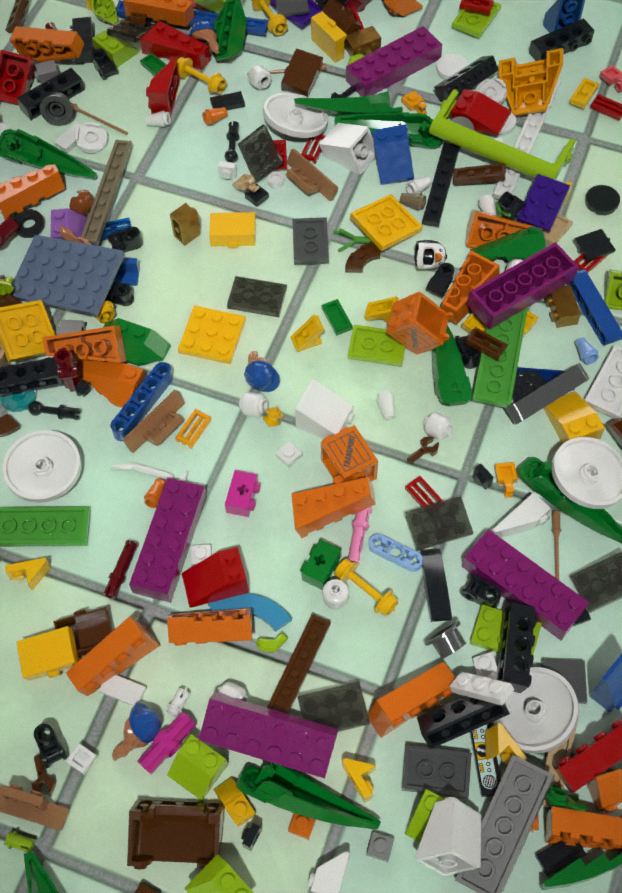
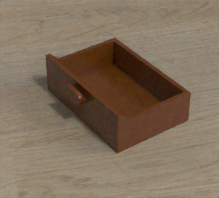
M328 0L322 11L335 21L336 25L346 35L354 33L357 28L361 27V24L351 15L353 12L350 8H345L337 0Z
M296 48L284 72L281 90L309 97L323 65V57Z
M106 607L86 612L85 609L74 612V616L53 621L55 630L66 626L73 629L78 657L85 656L113 631L110 615Z

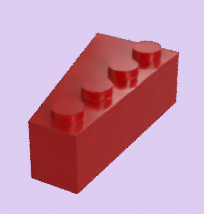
M160 20L140 38L142 54L145 55L153 53L158 58H168L169 61L173 58L178 60L180 57L185 59L191 58L193 68L200 70L211 61L208 45Z
M622 718L611 725L612 729L606 733L602 731L593 737L594 742L589 745L585 743L575 750L577 754L572 758L566 756L557 763L559 767L555 771L570 793L576 792L622 759Z

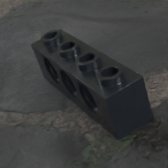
M583 18L532 40L529 54L535 61L547 59V51L563 48L564 54L591 43L595 30Z
M482 56L434 86L439 101L447 100L454 89L459 92L458 97L464 89H471L499 71L494 56Z
M69 68L17 97L20 110L31 121L41 115L40 104L45 97L59 92L65 94L70 99L85 89L82 78L72 68Z
M54 357L0 367V397L63 385L62 379L58 377L57 364Z
M511 602L504 609L497 680L511 683L514 688L513 692L521 694L530 687L532 676L529 674L534 660L531 652L535 643L533 629L537 623V616H535L534 607ZM515 645H518L521 651L518 650ZM513 664L519 668V671L514 668Z
M464 696L417 717L422 737L428 747L432 749L505 717L510 713L506 702L502 706Z

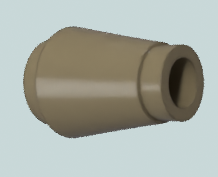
M402 193L400 203L416 210L424 209L426 196L422 193Z

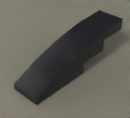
M440 549L420 550V554L423 557L422 572L431 622L452 620V613Z

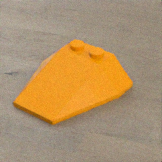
M563 48L547 51V59L518 64L515 58L499 60V77L506 84L507 99L513 115L520 116L547 111L564 64Z

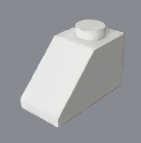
M345 851L317 867L316 873H311L308 887H311V893H340L350 857L349 852Z

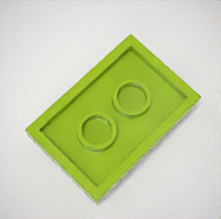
M494 2L490 16L461 10L452 22V28L480 38L501 10V4Z
M354 325L348 359L402 367L405 346L387 334V329Z
M482 604L470 644L500 654L504 611ZM537 622L535 628L533 629V635H535V643L532 647L531 655H533L535 651L536 643L542 623ZM515 645L516 648L521 651L520 647L518 645Z

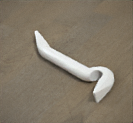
M123 463L111 466V470H134L165 480L167 477L173 479V475L169 472L137 463ZM188 471L183 473L178 480L186 481Z

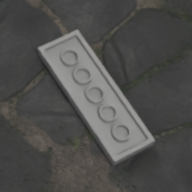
M512 755L481 822V868L460 872L455 881L477 893H503L544 802L546 792L549 791L553 782L554 774Z

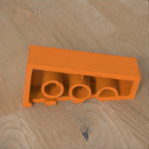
M470 250L467 260L464 261L460 273L457 274L453 286L450 287L442 302V309L445 312L454 313V318L449 320L450 322L457 325L470 312L471 308L467 305L470 291L499 275L500 265Z
M129 616L72 666L66 674L78 692L89 696L96 692L103 683L115 675L118 676L160 645L145 626Z

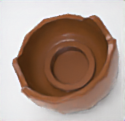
M88 190L77 191L78 196L71 198L69 207L78 214L86 216L90 213L94 198Z

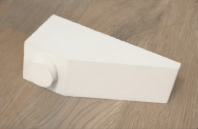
M532 493L492 529V532L503 538L535 529L539 524L544 525L548 521L551 508L535 493Z

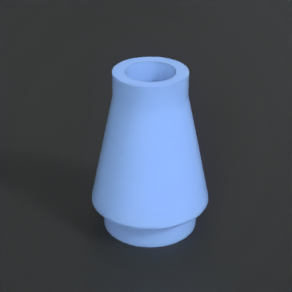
M584 337L576 340L575 344L582 362L586 364L596 362L599 358L598 350L587 342Z

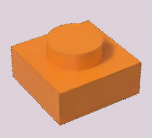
M294 813L288 832L309 840L316 819Z

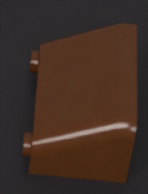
M140 799L135 801L129 810L127 866H133L134 869L142 870L146 869L153 861L197 863V867L202 870L217 854L220 856L224 805L219 802L163 799Z

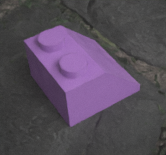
M69 208L51 210L50 237L64 240L59 232L61 225L70 229L74 236L81 237L88 217L78 214Z

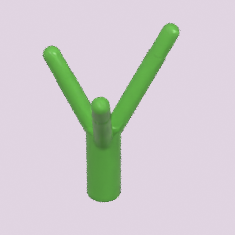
M496 201L495 205L498 216L511 219V214L505 212L503 207Z
M341 228L339 231L333 230V233L353 240L339 248V252L355 243L366 244L371 242L368 237L354 236Z

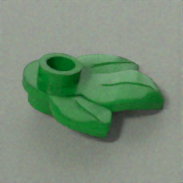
M551 785L549 791L546 792L545 797L552 806H567L577 811H586L588 808L578 803V796L568 795L556 785Z

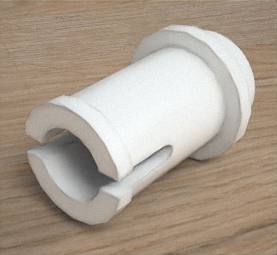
M178 688L172 702L167 704V713L174 717H178L182 713V708L190 696V693L185 691L183 697L180 698L184 690L182 688Z

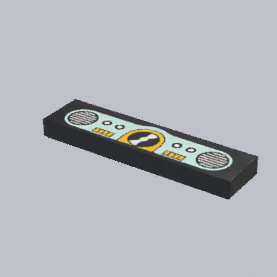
M491 723L469 732L481 797L494 796L501 781L497 756L486 760L485 731L491 727Z

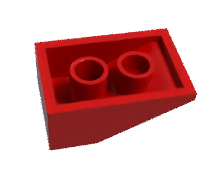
M0 50V101L19 105L17 97L28 92L34 78L35 64H37L35 59Z
M173 58L151 79L149 87L146 88V97L149 98L148 108L151 109V114L165 111L169 112L171 118L180 85L177 58Z
M467 89L463 90L451 110L452 119L459 116L466 117L472 122L474 131L494 135L500 134L511 114V110L486 95Z
M238 547L218 551L182 573L190 608L249 593Z

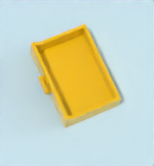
M323 11L312 16L311 40L335 63L344 59V40L347 35Z
M255 212L210 213V246H227L228 248L255 246Z
M68 626L16 641L22 677L27 680L47 675L48 678L60 676V671L70 669L79 661L73 629Z

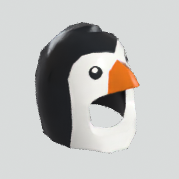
M434 240L416 241L414 252L416 269L438 268L447 259L446 249L441 243Z

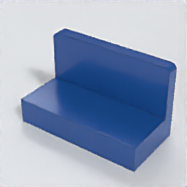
M123 258L114 281L127 283L129 286H137L140 271L138 259Z

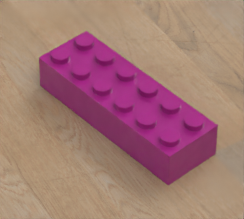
M422 26L347 65L346 82L350 86H354L356 92L361 97L374 95L438 61L442 55L443 44Z
M555 242L471 290L467 305L490 330L573 281L579 266Z
M167 477L129 583L132 593L171 603L207 498L205 486Z
M489 529L463 559L462 568L472 575H476L499 587L501 597L509 603L515 602L534 607L537 622L542 623L541 626L560 641L563 640L589 604L587 600Z
M214 692L209 698L198 740L325 779L339 729Z

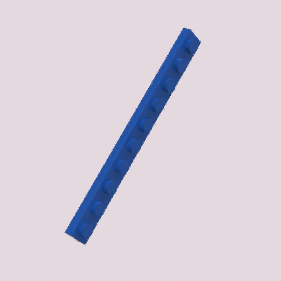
M119 0L116 7L117 16L130 18V16L125 14L123 1ZM194 10L195 17L188 26H193L194 23L199 21H207L214 27L219 13ZM146 17V20L153 21V18ZM246 17L245 33L266 36L269 20Z

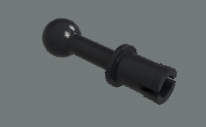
M233 121V125L232 122H229V130L226 134V138L229 140V148L225 152L224 157L230 163H234L238 158L235 144L239 140V123Z
M33 401L28 406L29 413L34 416L45 413L57 415L58 419L78 420L80 417L76 415L80 414L79 408L65 407L62 404L57 408L43 406L40 402Z

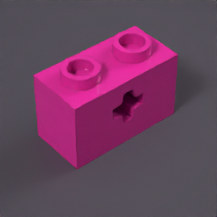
M234 470L225 501L226 513L249 517L250 511H254L256 505L255 493H259L261 483L258 482L257 474Z

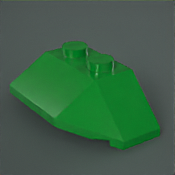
M226 0L224 7L220 10L215 20L214 29L218 37L217 43L220 53L215 54L212 50L211 52L217 61L229 59L242 51L247 20L240 0Z
M120 318L104 324L103 327L120 325L126 362L140 366L163 361L171 347L166 340L150 328Z

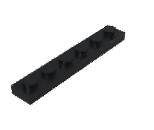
M443 143L422 220L424 225L439 227L460 150V147L457 145Z

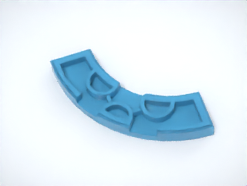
M246 593L207 603L211 611L251 608L252 615L266 622L275 632L292 622V618L281 606L270 599L255 594Z

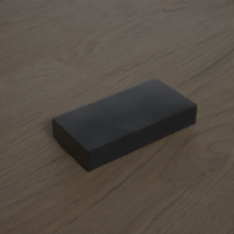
M241 91L210 97L212 109L225 107L226 110L245 107Z
M560 841L536 854L535 857L548 877L577 859L584 857L586 852L581 844L575 843L576 846L565 845L566 842Z

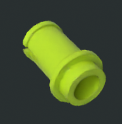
M17 831L7 834L4 845L8 846V849L15 848L29 852L33 850L35 839L18 835Z

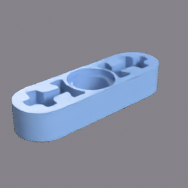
M375 534L370 537L369 550L372 553L411 572L421 569L423 557L420 553L381 534ZM380 541L381 546L374 547V544ZM392 549H399L401 555L393 557L390 551ZM406 553L407 558H405V561H402L404 559V554ZM414 558H416V559H417V563H414V565H411V564H410V560H413Z

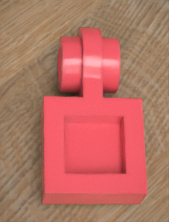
M614 65L602 70L600 77L609 85L616 83V90L622 92V72Z

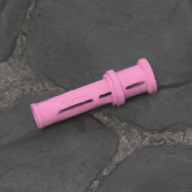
M370 507L356 513L355 520L352 521L353 535L347 559L351 562H357L358 565L360 564L365 532L369 529L368 520L369 515L372 514V508Z

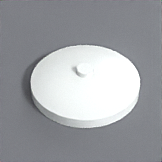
M278 93L266 99L263 107V117L275 130L298 138L315 137L325 131L328 123L327 112L314 110L294 102L295 98L309 97L296 93Z
M51 430L31 432L19 438L8 449L2 465L3 477L9 489L23 500L36 503L52 501L66 494L77 482L81 472V457L74 442L66 435Z
M591 437L573 438L559 447L552 460V475L556 485L567 498L578 505L591 509L608 508L617 504L622 499V456L616 449L599 439Z
M530 667L529 675L532 676L530 687L521 694L512 692L508 698L512 712L505 717L493 721V723L496 725L501 722L522 752L545 753L558 748L571 737L579 719V703L572 686L563 676L550 669Z

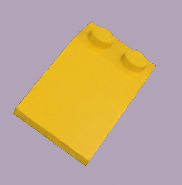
M576 391L560 397L543 408L562 444L577 437L601 439L605 429L596 411Z

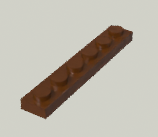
M313 614L311 615L267 708L289 714L331 626L330 621Z

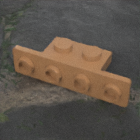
M291 149L287 164L292 168L287 170L286 176L298 185L304 193L320 192L329 201H332L338 186L297 150Z
M173 390L123 438V442L130 452L134 453L145 441L158 446L183 422L182 417L176 414V412L185 402L177 390Z
M11 784L10 787L5 785L0 787V812L61 831L67 819L69 809L48 802L43 798L44 794L38 791L31 790L30 793L23 791V787Z

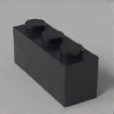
M91 17L72 18L70 31H76L84 42L79 58H75L76 64L93 63L91 53L94 50L92 40L94 28Z

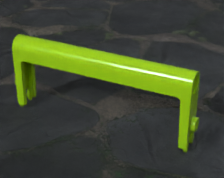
M456 89L451 92L447 100L442 102L440 111L429 129V134L494 162L505 163L506 167L534 179L537 174L556 180L565 163L570 162L573 155V146L576 142V139H570L556 162L552 164L452 122L447 118L457 102L455 98L459 92Z

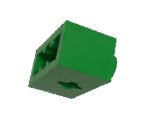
M320 539L317 545L314 544L309 553L310 558L308 562L304 561L300 572H302L303 581L323 590L324 585L329 581L342 557V549Z

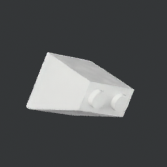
M337 123L319 143L325 158L358 175H361L376 158L375 144L368 126Z
M312 379L295 408L296 428L322 439L329 435L333 436L353 422L355 417L353 405Z
M447 797L445 800L435 802L415 855V860L443 876L481 868V814L470 806H466L458 801L455 797Z

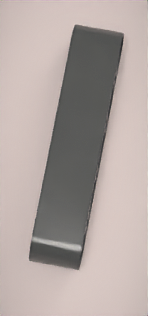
M578 363L507 407L506 410L516 425L590 378L582 365Z

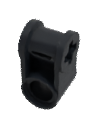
M97 48L92 51L94 68L103 80L113 73H118L115 63L109 58L105 50Z
M508 191L503 193L498 201V204L516 219L523 206L527 205Z
M134 226L113 232L107 237L108 242L112 245V249L119 250L118 247H120V250L124 253L139 249L143 245L140 230Z
M442 263L428 282L426 291L443 298L453 281L454 266L450 263Z
M113 281L105 301H111L113 304L122 306L133 304L134 296L131 293V287L127 283Z
M455 336V342L464 367L467 369L477 367L480 351L465 344L468 336Z
M469 575V581L460 594L465 599L479 605L483 604L497 608L501 599L500 588L476 575ZM487 595H494L496 599H488Z
M39 724L34 730V738L40 750L39 753L42 761L48 769L51 764L68 758L55 730L48 724ZM50 731V736L46 740H41L42 733Z

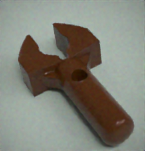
M424 437L421 439L420 444L422 447L407 457L408 463H414L425 454H430L432 457L436 455L439 442L433 447H427L428 444L434 441V437Z
M40 754L35 755L34 762L38 778L36 782L31 783L32 789L42 793L41 787L43 782L48 784L49 793L52 794L56 786L55 778L46 776Z

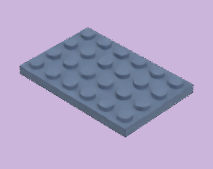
M35 235L12 282L14 289L10 295L20 301L32 302L42 300L44 306L98 317L125 253L122 250Z

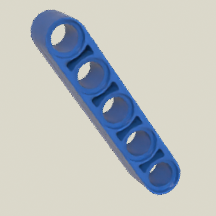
M585 269L577 271L575 279L567 285H571L575 299L600 343L605 346L622 340L621 328Z
M160 362L155 365L112 420L110 427L117 441H123V438L144 419L171 384L173 375L168 363Z

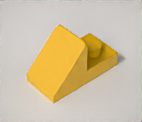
M396 296L369 302L364 318L367 321L383 319L388 324L392 305L399 298Z
M311 316L290 337L296 351L300 352L322 344L319 335L325 329L319 316Z
M46 558L5 565V569L10 580L19 581L27 577L30 589L34 590L50 570V565Z
M501 722L485 731L486 760L499 755L508 766L512 755L523 760L527 759Z
M343 759L342 767L365 804L372 799L373 794L371 792L374 789L369 780H364L363 778L376 770V766L352 759Z
M232 777L213 790L237 827H240L256 815L243 792L237 788L236 782Z

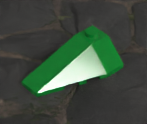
M529 227L528 229L519 230L470 250L489 260H496L498 257L507 259V261H512L513 258H523L524 261L546 248L542 230L538 227Z

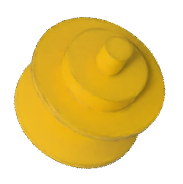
M278 406L267 408L266 413L268 415H264L263 420L268 424V427L279 426L281 424L279 419L283 418V413L279 410Z

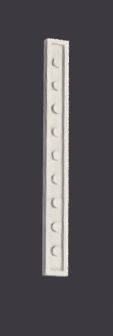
M558 80L547 111L528 114L514 148L530 154L560 87L561 80ZM506 167V179L498 181L492 197L499 200L502 194L507 191L512 194L521 173Z

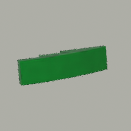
M603 853L587 865L579 858L542 883L540 888L542 890L563 888L592 880L622 865V853L611 861Z

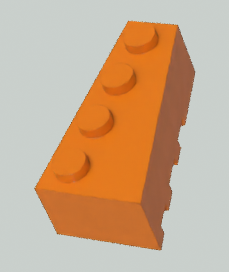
M123 0L127 16H130L132 12L146 14L149 18H153V21L165 20L169 24L187 27L195 17L193 2L188 0Z
M15 26L9 39L19 54L32 57L37 63L79 58L84 47V42L76 31Z
M55 164L46 165L40 170L30 171L26 175L14 177L10 181L0 183V211L4 219L14 212L17 214L24 211L23 207L29 204L32 206L36 205L42 197L47 199L65 189Z
M120 325L43 337L46 356H54V353L60 348H66L68 351H71L73 358L116 363L126 362Z
M368 477L291 494L295 530L301 538L308 536L310 532L323 529L324 526L334 521L335 523L339 522L349 514L354 515L376 504L374 488Z
M251 608L169 614L167 617L169 643H174L176 646L186 645L191 642L204 644L207 642L252 641Z
M443 661L376 700L367 715V719L380 738H382L409 719L418 716L427 707L431 708L436 705L442 697L446 699L451 696L453 692L449 686L456 678Z
M552 806L545 815V843L556 844L563 841L566 842L565 845L576 846L575 843H580L584 848L622 852V816L614 817L605 813L596 814Z

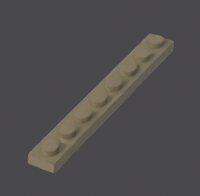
M115 140L81 238L87 239L95 246L99 245L133 146L132 141Z

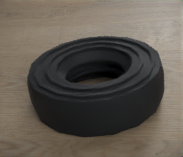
M25 209L21 213L16 214L13 219L20 226L16 231L20 237L33 238L44 229V219L37 210ZM26 220L35 221L32 227L25 228L22 226Z

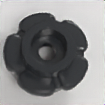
M85 380L79 382L74 388L77 396L82 395L85 397L91 391V383H87Z

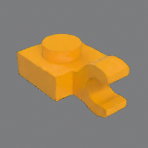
M415 90L401 97V102L410 111L415 109L418 113H427L424 110L427 107L424 99Z
M514 462L495 464L494 470L497 484H503L505 498L513 497V483H517L518 480Z

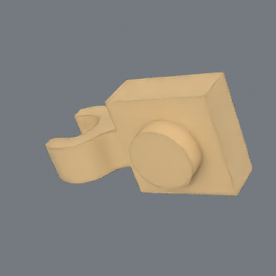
M243 174L232 184L235 190L240 191L250 189L252 192H256L260 188L254 184L256 181L254 177L248 174Z

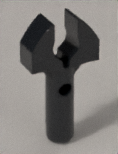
M351 86L342 94L334 92L331 94V98H346L354 93L356 88Z

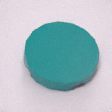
M33 390L0 397V402L8 411L22 412L28 409L31 402L36 401L37 391Z

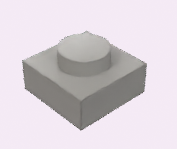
M373 832L367 856L388 862L394 838Z

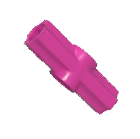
M182 712L167 729L161 730L156 735L153 744L137 762L152 775L167 757H172L178 751L182 744L181 742L196 727V724L189 716Z

